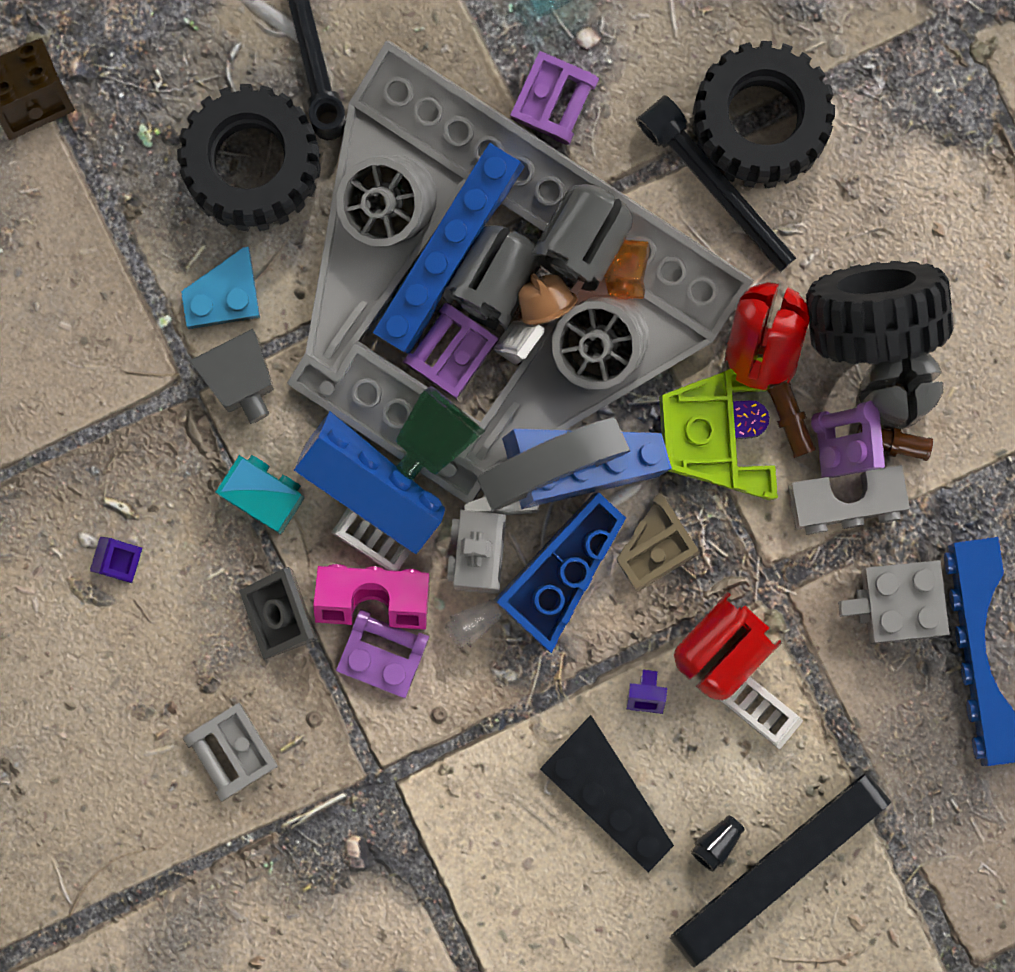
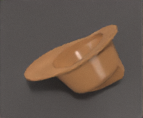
M533 273L530 275V281L518 292L521 308L518 319L527 325H539L563 316L572 307H575L578 302L577 296L571 292L560 276L549 274L538 277Z

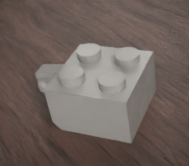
M461 510L460 519L452 520L451 541L452 544L457 545L456 556H449L447 578L448 581L454 582L456 591L499 594L506 515Z
M941 560L865 568L861 570L863 589L856 590L857 599L838 602L840 617L859 615L860 624L867 623L869 644L937 638L949 635Z

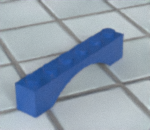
M489 142L373 331L375 335L408 354L411 353L427 327L451 278L480 231L504 201L524 169V165L519 160Z
M999 538L956 542L948 546L949 552L944 553V565L947 575L952 574L954 589H950L949 596L951 608L953 611H958L960 626L955 627V637L958 648H963L966 663H961V676L964 685H969L971 700H967L966 708L969 721L975 722L977 737L972 738L974 757L976 760H981V766L1015 763V711L1000 692L991 673L985 643L988 608L994 591L1004 575Z

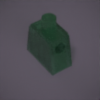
M431 386L421 393L396 438V443L407 452L396 467L404 476L411 480H414L424 467L436 475L486 431L436 388Z

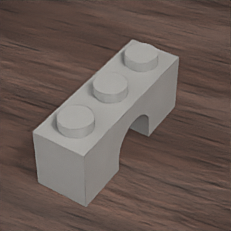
M902 465L862 473L860 475L863 488L862 495L855 503L839 501L831 491L829 477L791 483L788 489L795 529H805L806 535L827 532V525L842 523V528L848 529L865 525L864 519L878 517L879 523L900 520V513L910 509Z

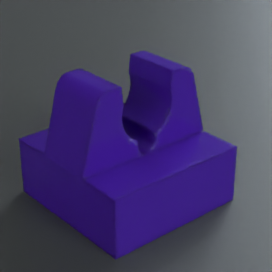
M643 669L640 684L630 683L626 710L663 714L668 688L656 686L658 671Z

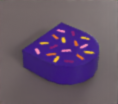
M752 400L733 401L736 439L755 438L764 433L770 419L765 406L758 401Z

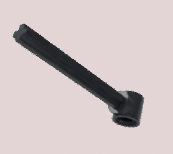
M288 0L311 97L307 99L310 123L314 133L319 138L324 140L337 139L344 133L346 113L340 101L339 93L332 91L310 0ZM325 112H333L337 115L336 120L330 124L321 123L319 117Z
M663 95L636 118L638 126L651 142L657 146L662 145L663 148L668 145L780 272L796 259L794 254L721 171L709 162L706 154L702 152L699 146L685 132L688 127L686 125L687 119L673 100Z

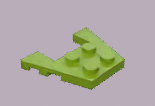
M763 357L757 358L758 361L762 362ZM728 369L659 397L661 433L672 468L669 472L766 500L778 498L775 465L738 467L732 393L762 392L767 390L750 388L736 380L737 374L732 369Z

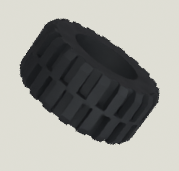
M761 41L759 47L753 48L750 42L739 46L738 52L733 53V51L729 50L721 55L719 63H713L706 71L704 80L700 83L692 113L694 115L692 123L693 135L698 137L697 145L702 152L707 154L709 162L715 168L723 170L725 172L724 176L731 182L738 178L745 181V187L754 188L756 183H764L765 188L776 187L780 181H784L785 184L796 180L798 174L801 172L805 174L813 166L815 160L820 157L833 129L832 122L835 117V105L831 104V99L834 95L831 85L824 84L825 73L820 66L813 69L809 65L811 57L804 52L799 57L791 53L793 46L783 43L781 49L772 48V41ZM755 86L770 87L781 92L790 100L797 114V123L793 133L785 141L772 145H761L746 140L734 129L729 119V107L735 95L746 88Z
M240 84V91L231 92L230 87L219 90L221 97L212 100L208 96L202 100L203 108L198 113L192 110L187 117L189 122L188 128H182L179 140L182 145L181 148L177 149V160L181 166L180 174L182 180L200 209L208 217L213 216L217 223L228 227L232 224L240 231H249V228L257 226L259 231L270 229L269 224L276 221L282 225L289 221L288 215L293 211L299 213L306 206L304 200L307 196H313L316 189L315 180L320 177L321 165L319 157L321 155L313 127L300 106L295 107L292 99L283 93L279 96L275 95L273 88L262 85L260 91L253 90L251 84ZM262 129L274 134L283 147L284 161L279 172L269 182L259 187L242 189L228 185L220 177L216 167V156L221 145L238 131Z
M890 261L889 263L873 262L868 265L850 266L848 269H839L833 271L830 275L825 274L819 277L818 281H814L806 294V303L810 314L809 330L811 345L821 357L825 359L830 358L834 362L879 364V362L889 361V363L898 362L900 359L920 357V354L933 352L937 347H942L946 344L954 330L949 279L940 268H934L933 265L927 263L922 265L919 262L913 261L908 263Z

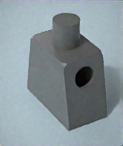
M253 328L190 360L228 413L242 407L250 424L260 421L270 414L262 396L272 392L274 386L259 338Z

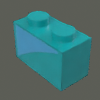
M239 455L215 493L281 535L305 499L298 492L301 485L283 474L280 479L275 478L267 472L270 466L253 455L248 460Z

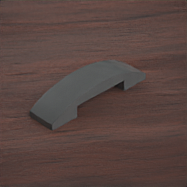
M615 417L580 427L534 446L479 475L477 480L492 512L526 498L527 494L591 465L595 464L597 467L630 452V448Z

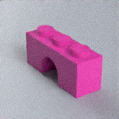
M341 564L318 566L313 605L315 623L352 625L354 610L361 602L378 600L389 609V627L426 630L430 591L429 573H422L416 569L389 571L376 566L366 567L365 569L347 568Z

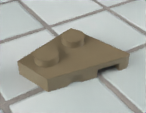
M662 493L656 495L648 513L639 522L631 540L624 546L617 557V563L635 591L639 592L699 555L698 548Z

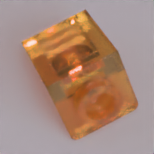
M624 241L604 276L610 296L623 300L644 298L645 286L643 280L650 252L648 242Z

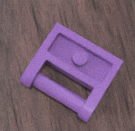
M539 51L510 114V119L548 135L562 144L569 145L574 136L572 129L590 90L595 89L599 78L588 71ZM570 79L575 81L577 85L558 125L549 120L567 80Z
M444 303L439 310L441 315L414 353H409L403 363L457 400L498 342V338L453 306ZM452 323L458 325L460 330L433 368L430 367L425 361Z
M872 401L859 403L853 409L831 414L823 411L812 416L811 426L818 437L821 478H835L885 468L880 412ZM857 422L862 424L863 432L836 438L835 427Z
M360 609L336 671L406 699L430 636L421 632L415 635L400 628L389 627L388 623L372 618L370 612ZM364 632H370L412 649L409 659L361 641Z

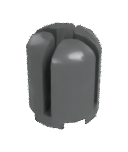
M589 184L575 185L567 190L531 254L540 255L537 263L551 274H556L562 279L565 276L571 280L577 279L584 282L582 290L594 292L597 290L632 229L633 217L627 205L620 199H615L614 195L607 190Z
M500 225L485 226L480 231L442 293L443 299L449 305L456 300L464 310L470 313L468 317L475 322L493 330H496L497 326L501 324L506 331L520 307L518 292L530 281V275L533 273L538 275L541 266L537 263L540 255L531 254L535 245L527 237L516 231L510 233L509 228Z
M929 353L920 354V357L912 359H900L898 362L889 363L887 361L872 364L860 383V402H873L880 412L881 425L885 426L884 428L892 429L893 427L904 429L913 426L937 406L943 394L944 382L933 381L942 374V371L937 361ZM896 383L901 384V387H900V386H898V387H893V386H894Z

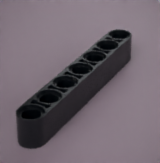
M867 772L864 773L680 926L669 939L693 968L698 966L881 813L891 803V800Z

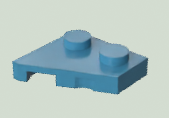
M243 247L181 291L188 329L260 318L249 247Z

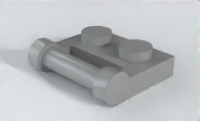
M237 703L183 737L187 747L194 749L217 787L218 791L215 793L221 802L279 767L240 703ZM212 733L239 775L232 782L227 777L205 740Z

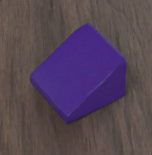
M101 536L90 571L132 583L143 548Z

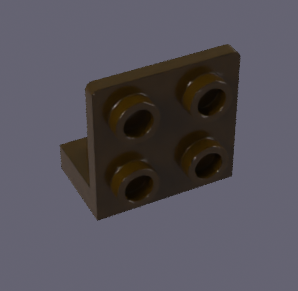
M42 38L25 43L19 48L0 56V125L9 141L75 111Z

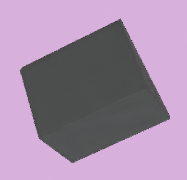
M290 567L283 568L239 590L263 660L318 641L296 576Z

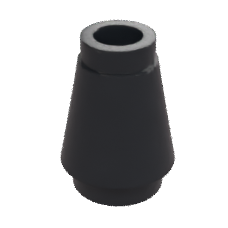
M728 815L694 842L695 847L691 853L700 864L714 872L718 866H724L745 829L735 818Z

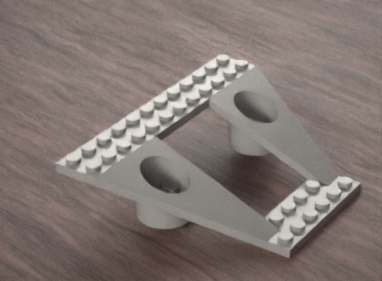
M386 41L348 105L306 352L287 384L327 411H331L339 419L468 504L475 500L482 489L477 477L508 460L502 438L511 430H566L711 344L737 307L740 297L749 289L754 279L391 41ZM490 142L524 165V169L502 204L544 231L567 190L580 184L594 185L612 193L615 199H620L627 205L633 217L632 229L597 290L594 292L582 290L584 282L579 280L576 282L571 290L578 299L575 307H572L563 316L548 323L543 330L542 336L519 365L482 421L479 422L360 343V341L418 260ZM385 165L398 170L391 183H383L380 166ZM373 171L376 185L370 189L363 184V180ZM402 176L409 181L413 193L402 195L401 190L397 187ZM360 189L365 193L362 196L361 204L357 205L358 191ZM382 195L385 197L384 203L386 204V207H384L380 202ZM414 196L415 210L411 216L402 210L403 199ZM359 208H362L370 216L367 223L362 220ZM398 214L410 223L399 234L395 235L391 218ZM377 218L384 219L387 235L371 230ZM588 309L592 326L585 331L573 322L582 311ZM595 309H604L615 315L608 325L598 324ZM618 317L627 325L630 335L617 337L612 327ZM570 329L582 336L579 345L569 347ZM599 337L602 340L601 346L604 349H599L595 346V338ZM632 339V355L629 360L616 350L618 342ZM571 351H580L581 356L585 359L581 367L574 361ZM613 356L627 366L623 371L609 375L606 360ZM589 362H600L602 376L584 371Z

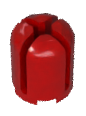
M766 282L752 286L743 293L737 304L724 362L727 360L729 367L737 374L736 380L750 388L767 390L768 385L779 384L787 379V383H789L796 373L810 321L808 305L799 292L790 287L787 288L784 294L781 308L777 311L771 329L768 327L779 284ZM758 354L763 355L762 362L757 360Z
M728 592L684 638L674 652V659L678 670L688 680H691L741 627L746 630L696 685L703 694L715 700L730 698L771 653L782 644L781 640H777L773 644L765 635L769 627L744 605L742 608L739 607L737 609L728 602L727 599L731 595Z

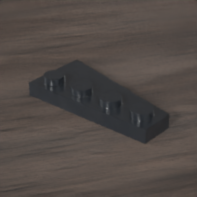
M590 715L546 761L540 770L649 873L670 851L674 844L597 723Z

